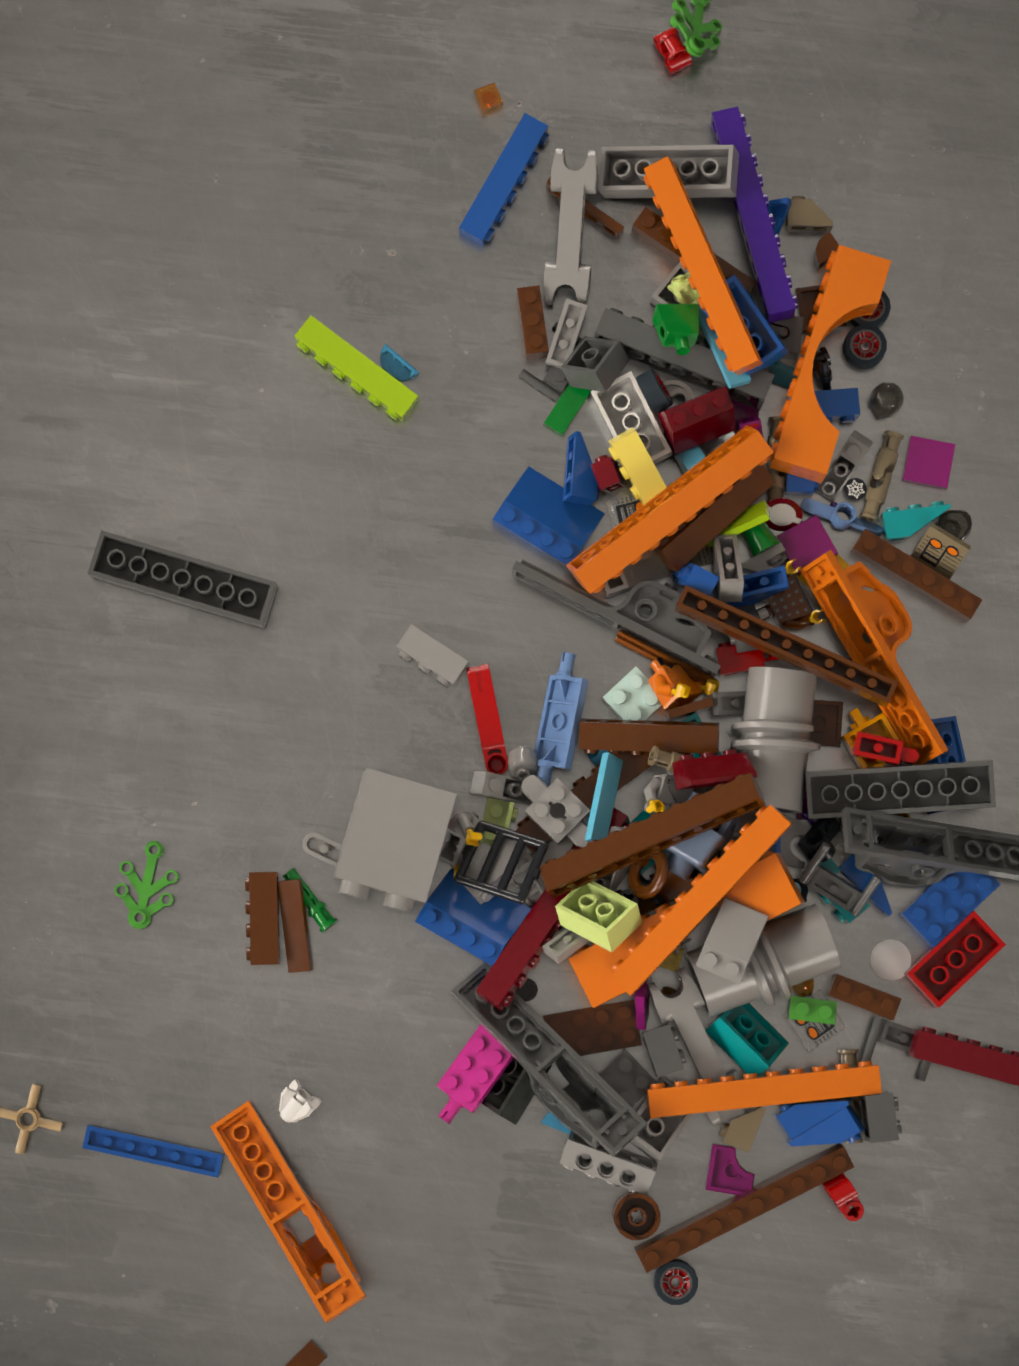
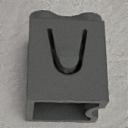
M794 316L793 318L770 323L789 351L781 359L797 360L801 347L804 317Z

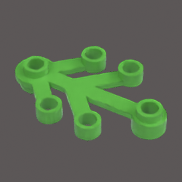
M674 0L672 8L677 13L670 18V23L674 28L680 29L684 35L687 52L692 56L701 57L706 48L715 50L719 47L721 41L716 35H711L707 39L701 37V34L708 32L717 34L722 29V24L717 19H712L710 22L702 24L704 7L711 0H691L695 6L694 16L689 11L685 0ZM685 20L687 21L688 25L690 26V28H691V30H692V33H691V31L689 30V28L687 27V25L685 24Z
M150 841L145 847V854L148 858L142 882L135 873L134 865L130 861H123L119 866L120 872L127 876L139 895L138 904H136L129 895V888L126 884L119 883L114 889L115 894L122 898L130 911L128 914L129 924L136 929L147 927L151 921V915L165 906H171L174 902L173 895L166 892L160 895L158 901L147 907L149 897L167 885L176 883L179 879L176 871L168 870L164 877L152 884L157 859L161 858L164 854V847L158 841ZM154 845L157 846L158 852L151 854L150 848ZM126 863L131 866L128 872L123 871V865ZM169 873L175 874L176 878L174 881L168 880L167 876ZM120 886H124L126 889L123 895L118 893ZM165 895H169L171 898L168 904L163 903L162 899ZM138 913L143 915L141 922H137L135 919Z

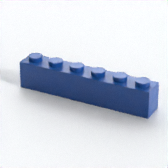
M524 113L459 226V233L481 246L484 245L485 241L489 242L495 232L493 227L496 222L500 223L506 213V210H504L506 204L513 202L517 191H515L519 183L523 184L528 175L526 170L529 164L534 165L539 156L537 150L540 145L545 146L549 139L548 125Z

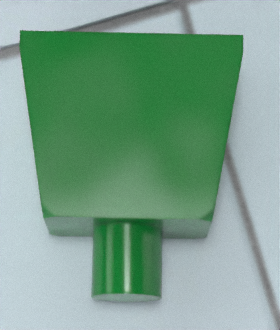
M656 304L652 321L662 346L675 347L678 355H686L690 352L689 347L695 345L699 334V304Z

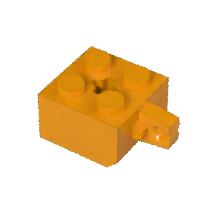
M858 708L848 712L853 721V724L850 725L852 731L842 736L841 739L850 755L854 736L858 731L899 740L883 713L870 719L868 715L863 717ZM852 756L858 768L882 767L885 765V763Z

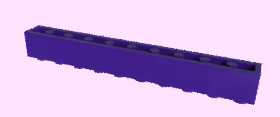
M738 106L712 112L711 123L717 145H734L739 152L736 197L732 198L766 319L769 323L793 318L795 309L798 308L796 295H792L790 288H792L791 277L789 274L786 275L784 270L786 267L784 254L780 255L778 247H781L779 235L774 234L772 228L775 227L773 214H768L769 200L767 194H763L761 189L763 187V179L761 173L757 174L755 168L758 166L755 153L751 154L750 147H752L750 134L745 133V116L740 114Z

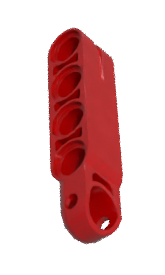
M489 664L467 667L466 671L485 766L488 772L503 775L508 768V759Z

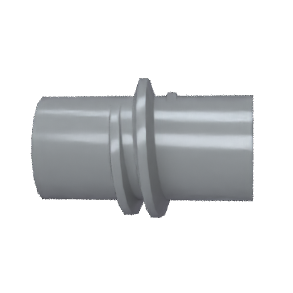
M750 667L748 669L743 721L733 723L730 729L731 733L741 739L731 741L730 750L736 749L737 753H746L757 772L755 779L759 785L766 807L772 804L781 813H802L808 753L821 749V744L810 739L811 732H814L812 716L817 676L809 672L793 669Z
M817 904L766 922L745 977L740 984L696 966L703 946L685 953L692 977L705 1002L704 1007L709 1017L763 998L769 1006L775 1005V992L779 991L787 1000L792 998L791 986L841 968L835 943Z

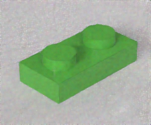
M792 996L790 998L788 1019L835 1025L837 1002Z

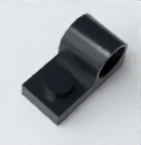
M819 818L798 843L809 859L814 857L823 842L829 844L831 848L821 862H825L833 857L836 849L831 841L840 831V823L836 818Z

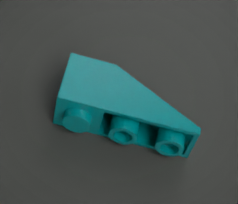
M944 501L930 503L929 507L915 504L908 506L906 510H899V507L885 509L886 512H883L880 516L883 539L886 542L907 540L951 508V504H944Z

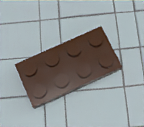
M634 1000L600 1005L595 1008L588 1007L543 1015L544 1021L579 1056L642 1045L639 1029L636 1028Z

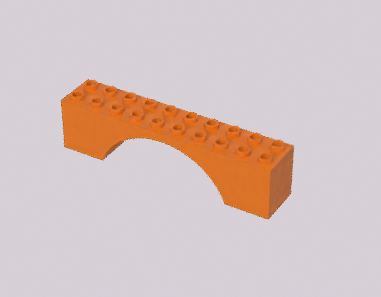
M839 245L836 251L832 250L825 270L829 272H825L819 287V291L822 293L818 294L812 310L816 315L812 314L811 320H809L806 333L809 336L806 335L799 354H802L803 357H799L793 375L797 377L792 379L786 396L790 397V400L786 399L780 417L784 419L777 425L773 439H777V442H773L771 447L774 453L769 456V461H771L769 468L820 484L826 477L840 431L826 418L816 399L812 377L815 353L823 339L835 328L854 318L873 314L879 304L891 260Z
M768 851L716 907H721L724 899L728 898L768 915L767 921L805 903L780 852L773 853V851ZM677 902L672 906L670 903L654 909L656 914L652 916L649 913L642 915V924L613 952L594 943L591 947L588 944L583 945L573 953V956L568 958L593 1008L626 993L610 977L614 972L611 968L620 959L625 961L630 955L627 951L636 942L640 944L646 938L643 934L652 925L656 927L662 921L659 919L661 914L667 908L672 910L678 904Z

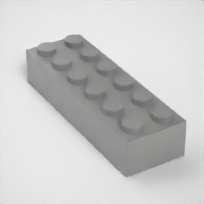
M734 145L601 147L598 191L604 198H652L655 194L653 189H649L643 177L646 174L643 168L667 156L673 160L689 198L736 197L739 152Z

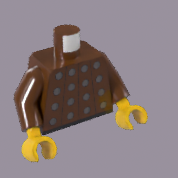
M792 559L786 563L789 588L764 599L766 605L757 609L759 619L763 621L773 617L777 626L782 625L787 629L802 630L815 623H824L826 619H818V614L824 610L813 611L794 574L800 571L802 566L794 569L792 562L796 559Z

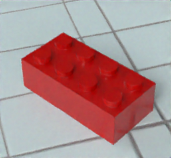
M972 911L934 948H930L903 974L935 1008H939L1006 944L975 911Z

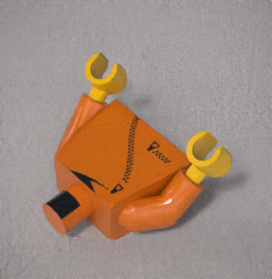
M661 657L655 659L650 664L655 674L649 678L648 682L665 710L692 703L703 691L707 695H712V692H718L720 682L708 679L706 685H704L703 682L693 681L678 664L667 666Z

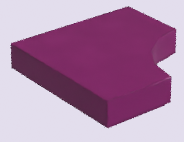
M652 975L635 993L636 1028L639 1030H646L650 1001L648 984L652 983Z
M712 1143L705 1190L740 1195L746 1190L752 1189L755 1174L746 1171L740 1166L736 1158V1148Z

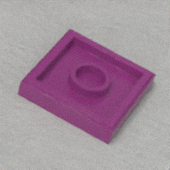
M910 436L902 481L947 489L955 444Z
M817 515L777 535V539L785 548V554L789 561L796 559L792 562L794 569L800 566L804 568L830 550H832L835 557L838 556L835 546ZM800 571L796 572L798 576L802 575Z

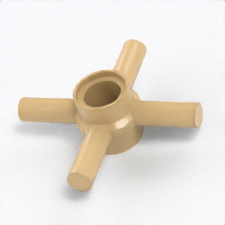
M32 1084L27 1106L21 1108L18 1112L0 1108V1117L14 1120L18 1128L21 1129L15 1153L24 1154L29 1133L38 1126L60 1132L62 1130V1122L42 1118L36 1109L41 1089L40 1085ZM26 1112L32 1114L34 1118L30 1126L23 1122V1115Z

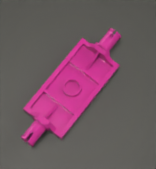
M481 1024L437 1084L438 1088L449 1095L448 1098L450 1100L440 1114H438L448 1124L451 1123L461 1107H465L474 1114L514 1058Z

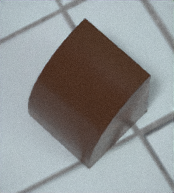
M830 231L821 237L814 251V263L817 270L827 264L832 250L836 251L839 246Z

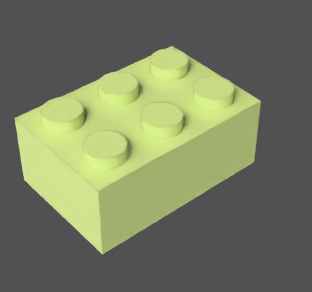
M594 881L572 890L555 906L561 926L610 952H613L642 924L637 903Z

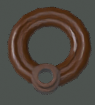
M660 851L630 865L628 883L631 891L637 898L644 900L653 898L662 890L669 872V862L664 851ZM649 859H653L656 863V874L653 881L645 886L640 879L641 869L648 864Z

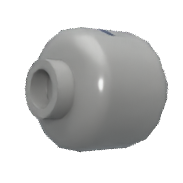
M518 746L508 754V771L513 778L524 780L526 777L537 773V755L531 748Z

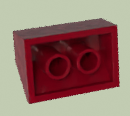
M726 386L709 391L657 414L673 455L687 451L735 430L734 407Z
M736 749L725 750L723 755L715 756V752L702 753L700 758H693V754L679 756L680 760L672 763L676 790L726 784L741 774L750 773L754 778L757 777V772L746 753H737Z

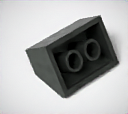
M513 1058L481 1104L516 1125L535 1093L530 1085L528 1073L515 1058ZM552 1065L545 1070L546 1073H548Z

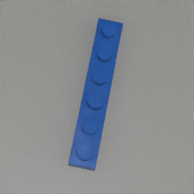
M87 1125L82 1147L88 1150L217 1178L220 1174L224 1156L221 1153Z

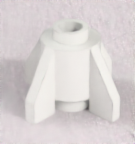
M294 1079L289 1087H285L281 1093L279 1104L280 1116L288 1123H297L299 1120L309 1117L313 1110L318 1108L322 1100L318 1097L310 1096L307 1091L302 1089L299 1081Z

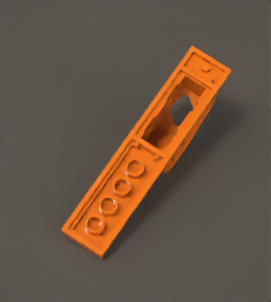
M830 550L802 568L800 572L824 610L825 615L852 661L898 682L889 704L886 707L881 705L879 707L899 740L904 741L903 747L918 751L919 758L912 764H924L948 751V748L896 659L898 646L911 635V618L897 593L870 573L871 570L859 561L842 569L834 553ZM862 587H868L873 589L874 591H868L863 589ZM862 633L868 636L869 643L863 640Z
M250 1101L245 1102L210 1126L326 1323L331 1322L365 1299L367 1295L359 1284L362 1280L342 1240L322 1209L310 1199L301 1187ZM300 1210L309 1218L316 1235L304 1243H301L292 1228L284 1222ZM325 1264H336V1269L341 1278L334 1283H324L322 1281V1267Z

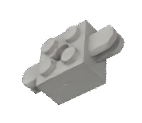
M530 775L526 777L522 782V792L533 803L525 810V813L557 845L567 836L577 847L583 848L587 846L589 842L585 840L588 825L583 819L590 813V810L558 778L548 787L538 776Z

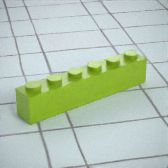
M310 315L295 334L296 346L305 353L310 351L315 355L314 359L319 364L330 366L333 369L331 372L341 380L346 378L350 381V387L356 392L361 393L363 391L369 396L367 399L375 406L381 405L387 409L385 413L392 419L396 420L399 418L403 421L419 401L417 394Z

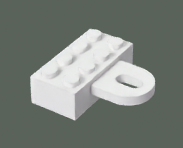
M631 371L616 378L606 392L591 391L613 437L633 428L637 431L654 464L673 455L663 435L665 432L659 417L647 402ZM677 380L663 382L671 397L682 394L685 396V401L695 398L693 391L685 383Z

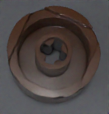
M628 1192L621 1196L614 1206V1223L618 1231L630 1240L646 1239L652 1236L660 1225L659 1207L648 1194ZM640 1210L642 1219L632 1221L633 1216L631 1213Z

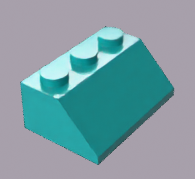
M750 1003L721 1013L705 1030L745 1073H757V1077L773 1064L789 1044Z

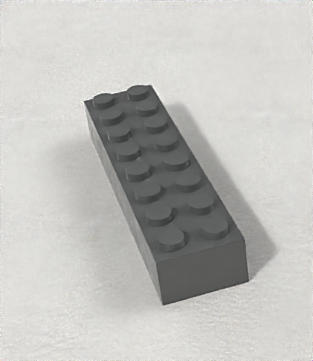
M605 308L595 331V338L619 341L628 359L709 391L726 386L728 393L733 392L730 399L759 409V411L774 378L771 371L764 368L750 374L751 382L749 384L729 389L712 350L707 348V345L696 341L693 347H689L690 352L688 354L678 355L675 347L662 346L654 325H647L642 319L635 316L627 317L623 315L622 311L615 308ZM751 397L756 401L757 407H754L750 402Z
M102 530L88 570V575L92 578L265 629L278 588L277 583Z
M993 760L805 772L808 819L842 817V810L845 807L884 814L996 807Z

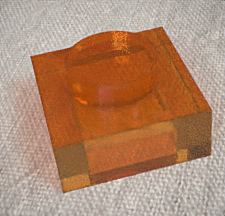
M495 82L474 90L482 113L503 105Z

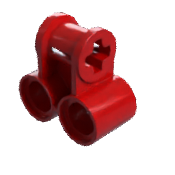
M671 27L653 37L654 43L660 54L663 55L665 64L671 74L692 64V59L686 50V46H683L677 29Z
M844 1173L822 1184L830 1198L849 1221H857L862 1218L864 1214L863 1205L857 1197V1191Z

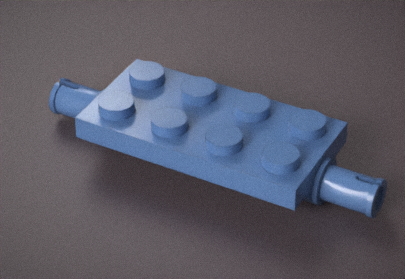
M562 652L559 671L556 672V675L549 676L535 746L537 766L539 767L538 777L548 787L550 786L552 771L555 768L571 770L579 722L589 681L572 675L576 655L568 652Z

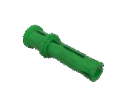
M292 868L283 875V878L286 880L302 879L295 868ZM302 879L304 902L309 910L308 916L314 918L320 926V932L323 933L338 920L331 916L325 908V902H319Z

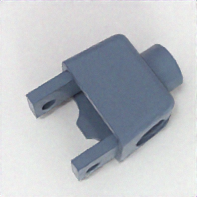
M693 791L688 800L692 799V797L698 793ZM737 817L722 824L717 832L710 829L665 849L670 854L668 858L669 871L686 881L694 869L706 874L709 870L707 865L716 856L720 859L725 853L723 848L729 843L728 841L740 824L739 818Z

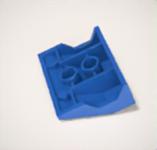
M528 466L495 514L493 524L570 571L566 565L579 555L605 513L592 505L586 506L563 502L564 488Z
M451 868L428 898L415 922L493 966L532 908L525 904H517L497 896L480 905L464 885L454 881V869Z

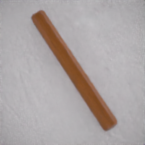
M620 630L615 637L616 642L653 661L661 657L667 666L680 665L693 681L703 682L704 685H706L708 679L718 681L710 675L623 630Z

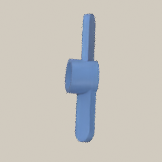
M806 498L801 503L804 511L830 520L831 525L838 530H846L851 526L861 531L866 529L876 536H881L883 532L881 526L856 517L855 507L848 502H841L836 507H832ZM837 512L845 513L849 520H842L837 515Z

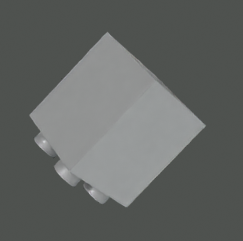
M366 768L362 775L333 878L342 880L339 893L367 900L370 889L386 893L384 906L412 913L415 902L426 903L457 794Z

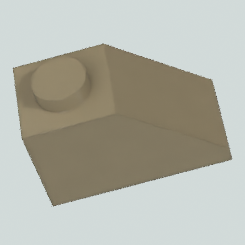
M804 196L792 197L791 205L786 215V231L831 232L833 221L811 199H805Z
M757 1107L730 1119L728 1124L724 1123L719 1136H722L721 1141L749 1153L766 1109Z

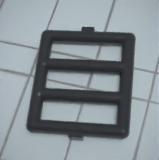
M483 820L479 821L474 832H479L483 835L484 831L496 834L477 880L466 877L465 874L478 846H464L462 850L464 856L455 874L454 881L502 899L523 904L534 879L538 880L540 876L539 867L548 849V842ZM508 838L517 841L498 886L487 884V878L504 839ZM525 845L536 847L538 849L519 893L506 890Z

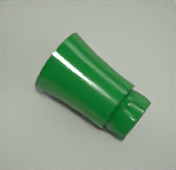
M766 522L742 532L753 557L781 543L772 533Z

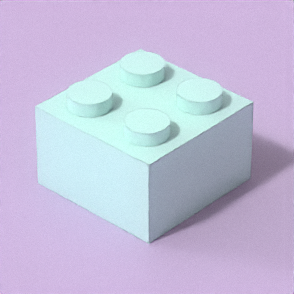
M637 667L632 669L602 697V701L620 720H647L662 706L651 688L648 678Z

